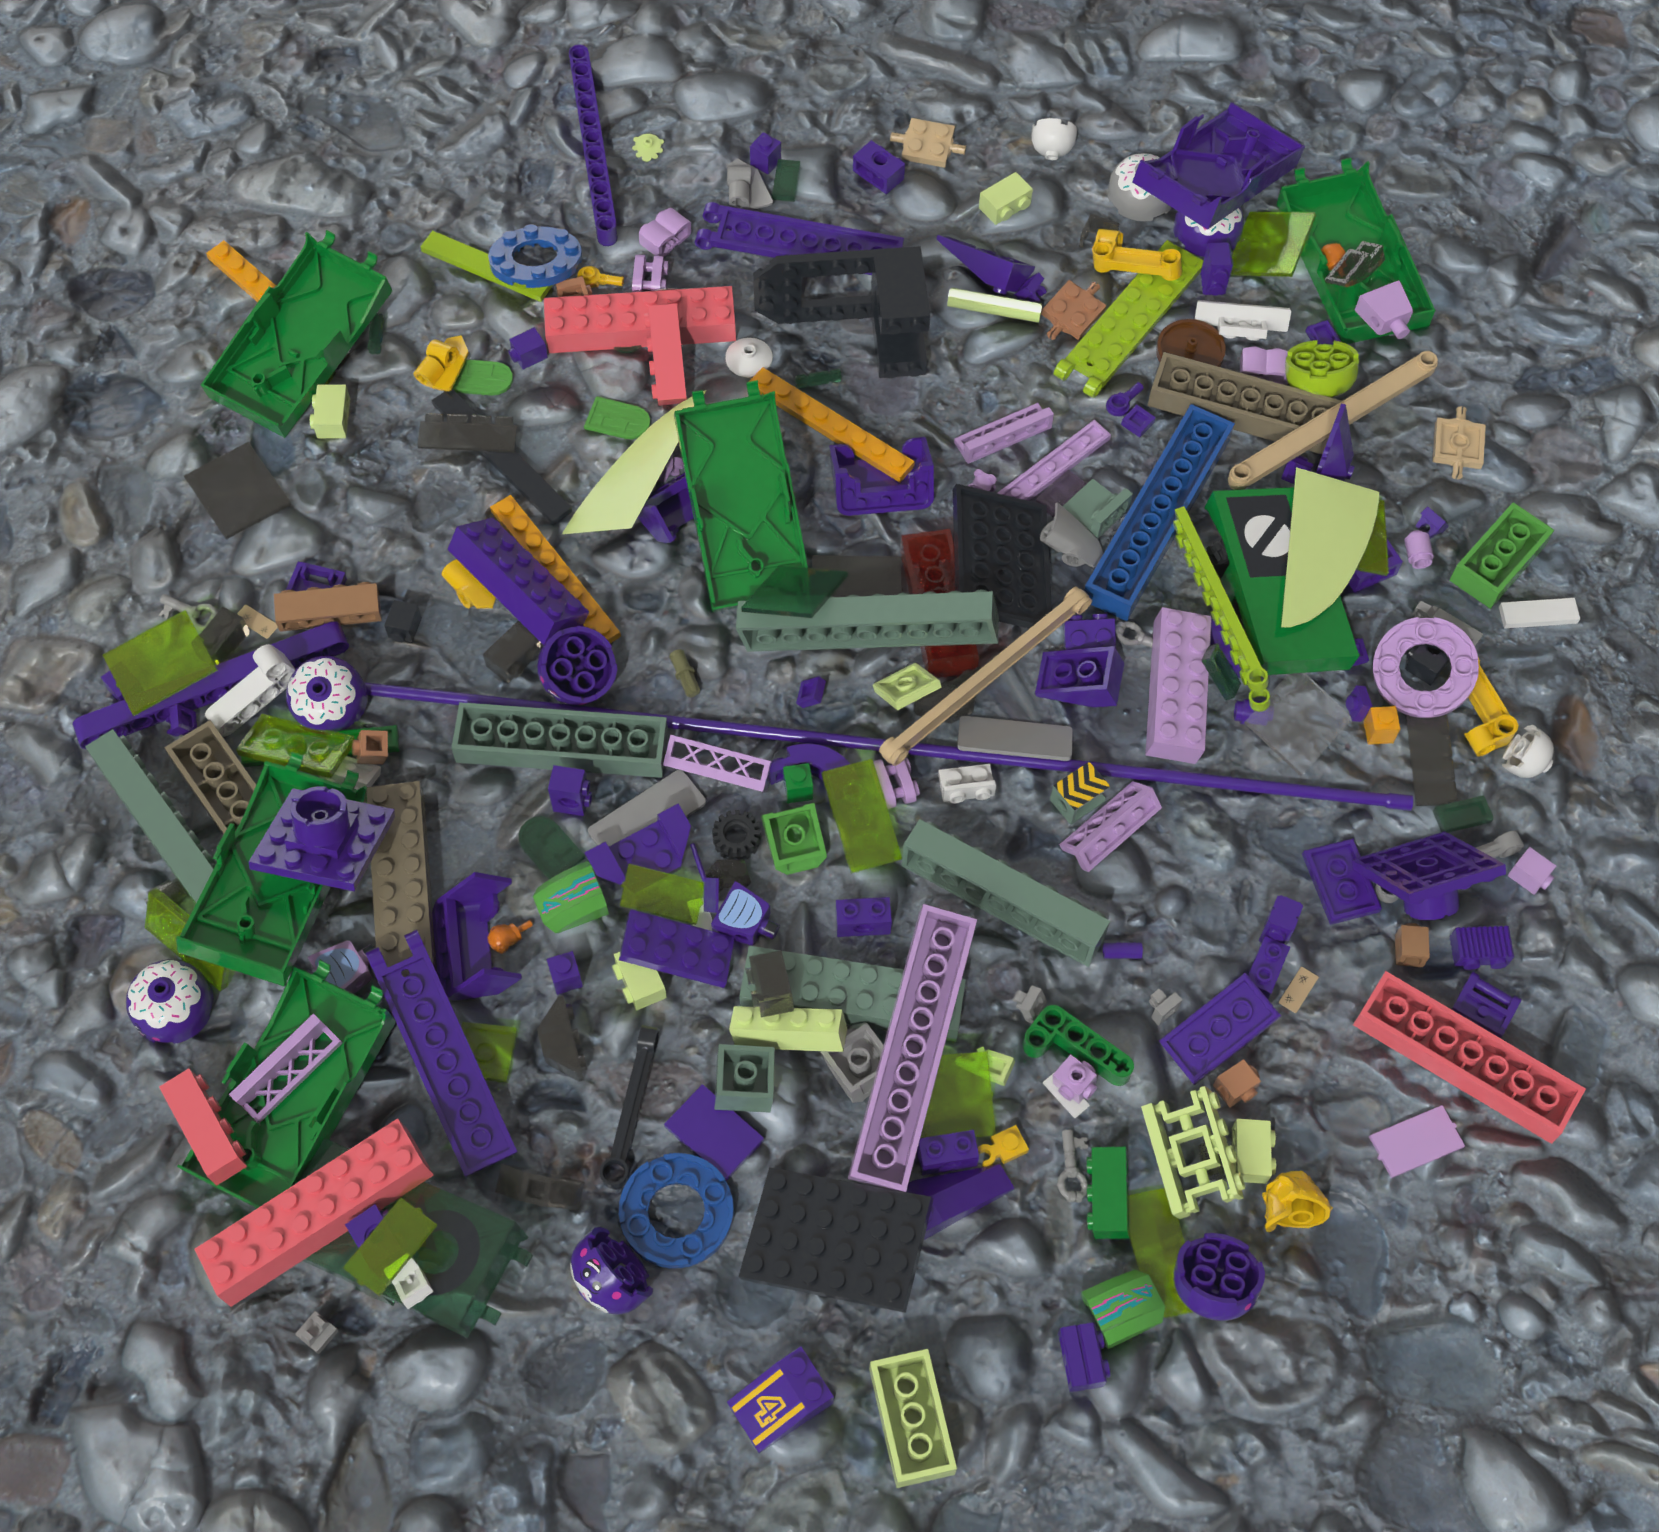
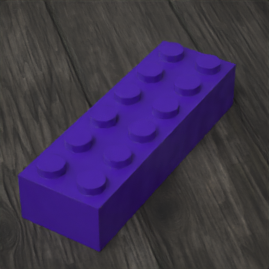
M489 518L456 527L447 550L543 645L560 630L583 626L589 611L530 552L523 548L494 518Z

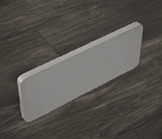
M961 716L957 748L962 751L1069 761L1072 756L1073 730L1069 726Z
M676 770L588 828V834L597 846L605 841L608 846H611L656 822L657 814L678 803L685 816L688 817L704 807L706 800L683 770Z

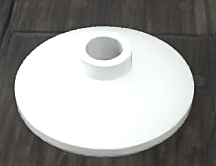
M756 338L739 339L733 342L726 352L728 368L741 377H754L762 367L768 370L773 360L770 347L762 340Z

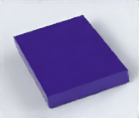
M1353 838L1303 851V859L1330 925L1376 914L1382 910L1371 881L1353 870L1352 859L1361 857Z
M703 1084L664 1123V1127L695 1155L716 1167L725 1178V1181L764 1142V1137L734 1111L715 1110V1095Z

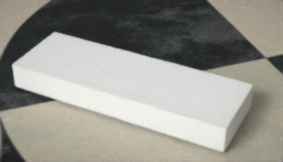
M1575 598L1502 602L1499 606L1504 628L1578 624L1580 621Z

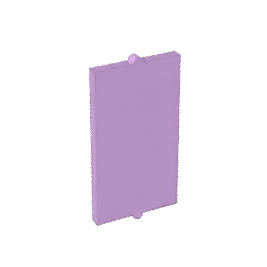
M1443 1105L1369 1136L1378 1153L1377 1159L1382 1160L1391 1178L1465 1147L1455 1129L1457 1125L1452 1123Z

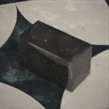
M222 607L191 645L199 660L210 666H215L227 661L250 632L243 617Z
M517 621L483 653L486 667L506 683H510L514 678H518L523 673L524 668L531 661L538 659L542 643L520 621Z
M782 950L749 956L750 968H745L748 985L753 984L755 991H750L753 1008L759 1007L761 1018L794 1011L793 996Z

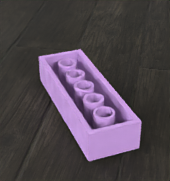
M1162 607L1154 620L1146 756L1196 764L1205 751L1211 616Z

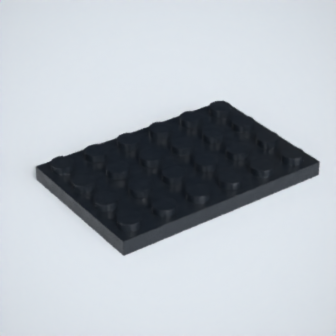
M956 484L952 489L955 591L962 593L975 592L977 590L993 591L999 614V622L1030 629L1052 611L1049 547L1040 540L1041 532L1047 525L1046 505Z
M769 1167L739 1278L745 1281L906 1313L933 1199L930 1196Z

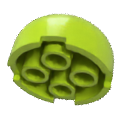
M1317 340L1300 343L1288 351L1285 360L1287 382L1290 387L1330 398L1338 397L1346 393L1357 379L1359 354L1352 346L1339 341H1334L1333 345L1317 344Z

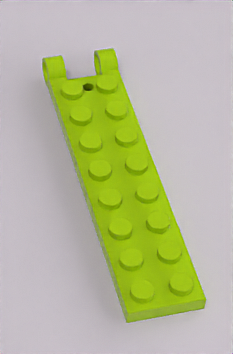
M1166 240L1158 251L1163 252L1167 249H1175L1180 252L1182 275L1180 278L1168 281L1160 275L1138 273L1068 356L1059 361L1053 375L1065 381L1073 370L1080 372L1090 378L1084 386L1083 393L1093 399L1096 398L1107 382L1199 275L1204 260Z
M1185 507L1175 509L1176 520L1173 521V525L1177 533L1175 539L1180 549L1184 548L1186 552L1184 558L1189 568L1193 567L1195 571L1193 577L1198 587L1202 586L1204 590L1202 592L1204 602L1207 606L1211 605L1213 609L1211 615L1216 626L1221 625L1222 631L1220 633L1225 645L1230 644L1232 661L1234 665L1239 664L1241 680L1251 690L1249 693L1250 707L1254 711H1265L1271 703L1269 691L1266 689L1269 683L1268 673L1261 667ZM1257 696H1263L1266 698V700L1262 703H1256L1253 701V699Z

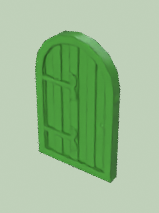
M466 360L452 389L456 393L500 395L511 387L513 375L510 368L503 363Z
M596 396L584 429L633 440L637 439L650 427V418L643 408Z

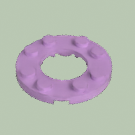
M1436 617L1411 618L1394 626L1381 639L1373 660L1374 681L1381 696L1389 705L1396 706L1399 712L1418 718L1439 717L1457 709L1470 696L1478 678V655L1471 639L1455 624ZM1429 644L1437 646L1450 659L1452 668L1450 677L1437 690H1415L1408 686L1401 677L1399 669L1401 658L1407 650L1416 645Z

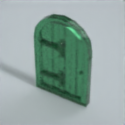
M543 816L533 817L527 820L520 828L518 833L519 844L524 853L530 857L548 879L576 866L585 859V855L564 833L560 826L550 818Z

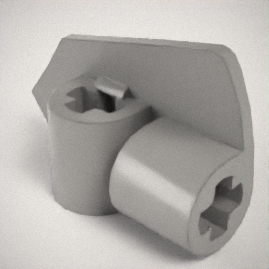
M736 159L727 165V187H729L730 207L751 210L768 207L773 204V200L757 168L748 165L740 159Z
M1058 502L1055 503L1054 520L1044 527L1040 540L1057 552H1063L1062 560L1065 564L1073 567L1087 564L1095 569L1104 554L1098 539Z

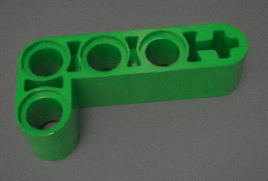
M1057 1005L1045 1007L1025 1033L1023 1050L1031 1058L1042 1057L1050 1046L1055 1043L1080 1062L1085 1061L1095 1069V1073L1115 1086H1123L1128 1083L1134 1070L1133 1060L1127 1054ZM1049 1017L1055 1018L1059 1024L1050 1025L1045 1019ZM1072 1033L1077 1034L1081 1040L1072 1041L1068 1035ZM1031 1038H1038L1043 1044L1035 1046L1029 1040ZM1091 1050H1099L1104 1056L1101 1058L1094 1057L1091 1054ZM1108 1059H1112V1061L1109 1062V1065H1106ZM1120 1067L1123 1068L1124 1070H1122L1120 1073L1116 1071Z

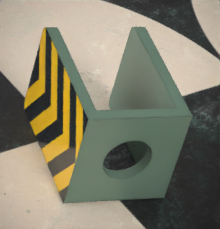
M1088 762L1053 785L1050 801L1069 824L1072 825L1105 803L1106 798L1102 793L1107 791L1110 785L1095 767Z

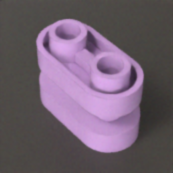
M635 255L632 292H643L644 290L661 291L659 289L667 288V280L663 278L664 275H668L669 263L664 261V256H654L653 263L646 262L645 255ZM646 272H652L651 281H645Z
M905 758L897 766L892 764L884 766L881 759L870 762L872 777L885 810L896 807L897 798L902 797L905 804L916 802V796L920 795L916 780H911L909 774L911 773V766L908 758ZM894 775L898 788H892L888 776Z

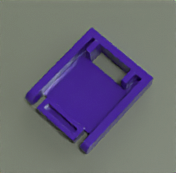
M298 561L286 590L305 591L311 587L321 589L332 588L334 585H345L347 576L342 571ZM314 575L327 578L329 585L308 581L309 576Z

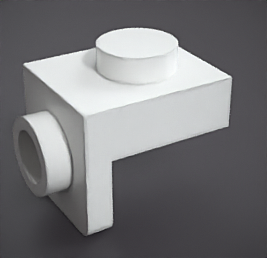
M410 1254L405 1255L385 1269L386 1276L395 1286L402 1303L407 1309L423 1301L426 1296L433 1292L424 1272Z

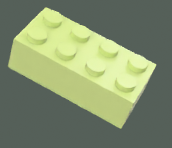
M924 1349L871 1361L869 1370L896 1488L955 1475L957 1467L929 1350Z

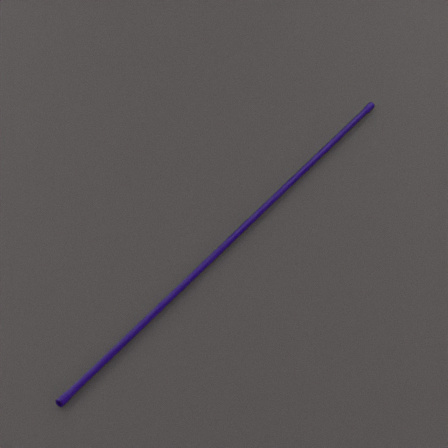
M365 682L367 695L451 705H459V702L667 717V726L670 729L879 751L881 745L887 740ZM926 743L916 744L908 753V755L1063 772H1074L1090 762L1101 776L1383 806L1389 809L1411 811L1413 807V795L1396 793L1384 794L1073 759L1061 761L962 751L954 746Z

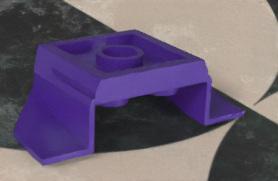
M678 803L657 814V821L611 846H608L605 841L584 852L598 877L622 885L635 894L681 870L691 825Z

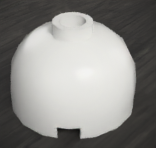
M1047 118L1038 120L1036 126L1035 124L1032 125V143L1034 148L1048 160H1057L1058 157L1068 154L1075 145L1077 127L1069 121L1068 125L1061 124V119Z
M1534 725L1525 727L1524 729L1528 732L1523 736L1517 734L1503 755V759L1507 760V762L1502 764V767L1521 778H1531L1542 772L1545 773L1553 764V743L1547 734Z

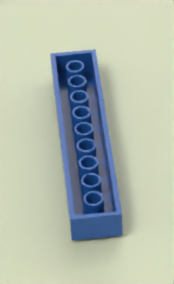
M1192 404L1189 406L1085 585L1084 591L1092 599V606L1128 621L1177 534L1173 525V521L1176 520L1175 509L1184 506L1187 513L1190 512L1228 445L1235 423Z

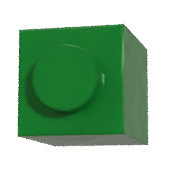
M809 763L783 767V782L787 804L813 800V783Z

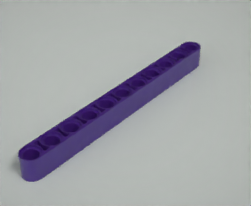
M574 45L569 50V58L596 235L599 244L612 246L618 240L617 226L589 51L584 45Z
M329 622L270 644L284 653L295 669L309 659L319 656L334 657L344 653L349 648V643L339 622ZM256 650L76 718L72 725L80 747L86 749V745L112 729L118 737H121L122 735L127 736L164 722L170 716V707L176 704L193 711L218 701L258 667L253 659V654Z

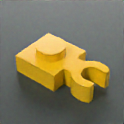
M1016 1125L991 1136L990 1140L993 1145L982 1144L977 1147L979 1154L985 1152L990 1156L988 1160L983 1161V1167L993 1165L995 1159L999 1157L1002 1163L1005 1164L1029 1152V1148Z

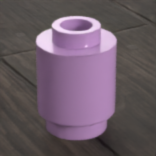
M1420 530L1409 533L1404 539L1409 563L1415 569H1423L1430 566L1434 555L1429 534Z

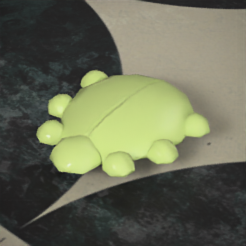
M642 134L639 137L633 138L635 146L632 149L638 151L636 157L640 158L642 156V160L645 162H649L651 158L657 159L658 155L656 153L663 152V149L660 147L664 141L656 135Z

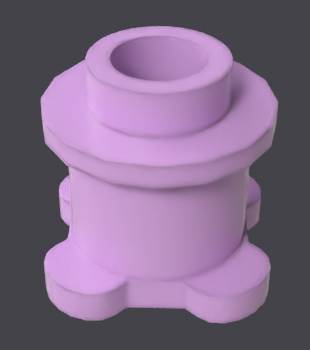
M976 469L974 472L975 479L968 486L994 492L997 478L992 474H986L982 470Z

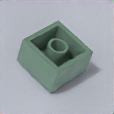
M719 1044L716 1063L715 1110L771 1112L774 1091L775 1047Z

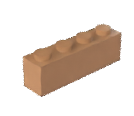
M361 582L354 586L334 585L332 588L325 589L311 587L305 591L284 590L281 593L274 594L275 622L280 632L315 628L329 622L349 625L382 621L380 593L376 583Z

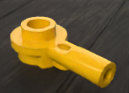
M585 266L577 273V277L583 276L585 285H590L591 288L605 284L623 286L624 277L600 274L599 270L593 266Z

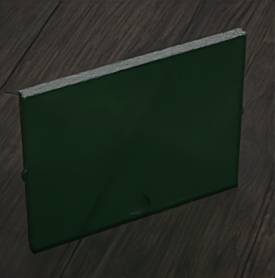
M778 566L741 607V611L813 618L849 576L848 571Z

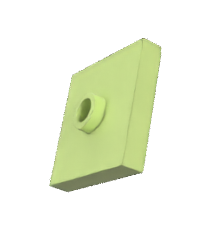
M913 663L873 684L875 693L897 710L942 688L940 680L917 663Z

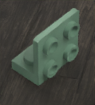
M1092 479L1066 502L1063 507L1098 539L1129 510L1133 493L1125 488L1119 494L1115 493L1113 495Z

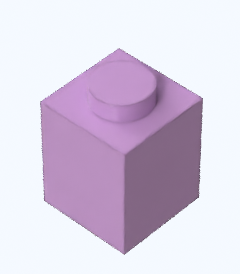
M1529 847L1510 871L1508 877L1535 895L1540 887L1545 890L1555 878L1551 873L1556 865Z

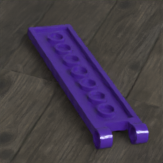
M709 202L705 205L702 216L709 223H718L720 221L718 231L713 232L708 229H700L695 238V245L703 250L717 247L772 258L783 255L902 248L904 245V238L728 207L714 202Z
M414 930L404 935L413 954L412 957L387 967L379 947L366 952V956L384 992L386 1001L464 1176L468 1177L518 1152L418 931ZM404 970H409L410 974L409 976L404 977L402 976V972Z

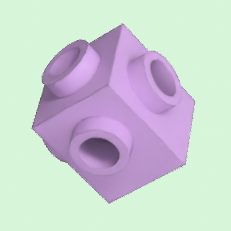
M1070 1054L1053 1074V1084L1059 1088L1058 1092L1068 1101L1073 1099L1079 1104L1084 1098L1088 1100L1096 1091V1071L1089 1063L1085 1061L1081 1063Z

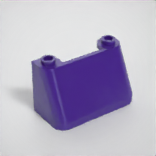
M926 437L911 438L903 444L902 454L915 461V467L901 483L864 460H854V453L850 446L845 444L829 445L837 509L841 514L852 516L920 510L928 508L933 503L934 465Z

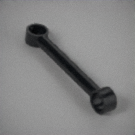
M642 1025L639 1032L637 1053L611 1155L600 1167L602 1182L610 1189L622 1188L629 1179L626 1160L652 1056L655 1054L659 1040L660 1029L657 1027ZM617 1164L625 1170V1174L620 1181L609 1182L605 1179V1170L610 1165Z

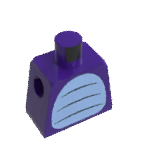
M736 881L722 903L719 913L716 914L711 923L712 931L735 937L734 941L748 945H754L760 934L774 939L780 925L768 920L771 914L770 905Z

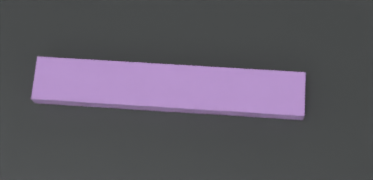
M1093 420L1000 490L998 494L1030 501L1109 441L1111 434L1097 421Z

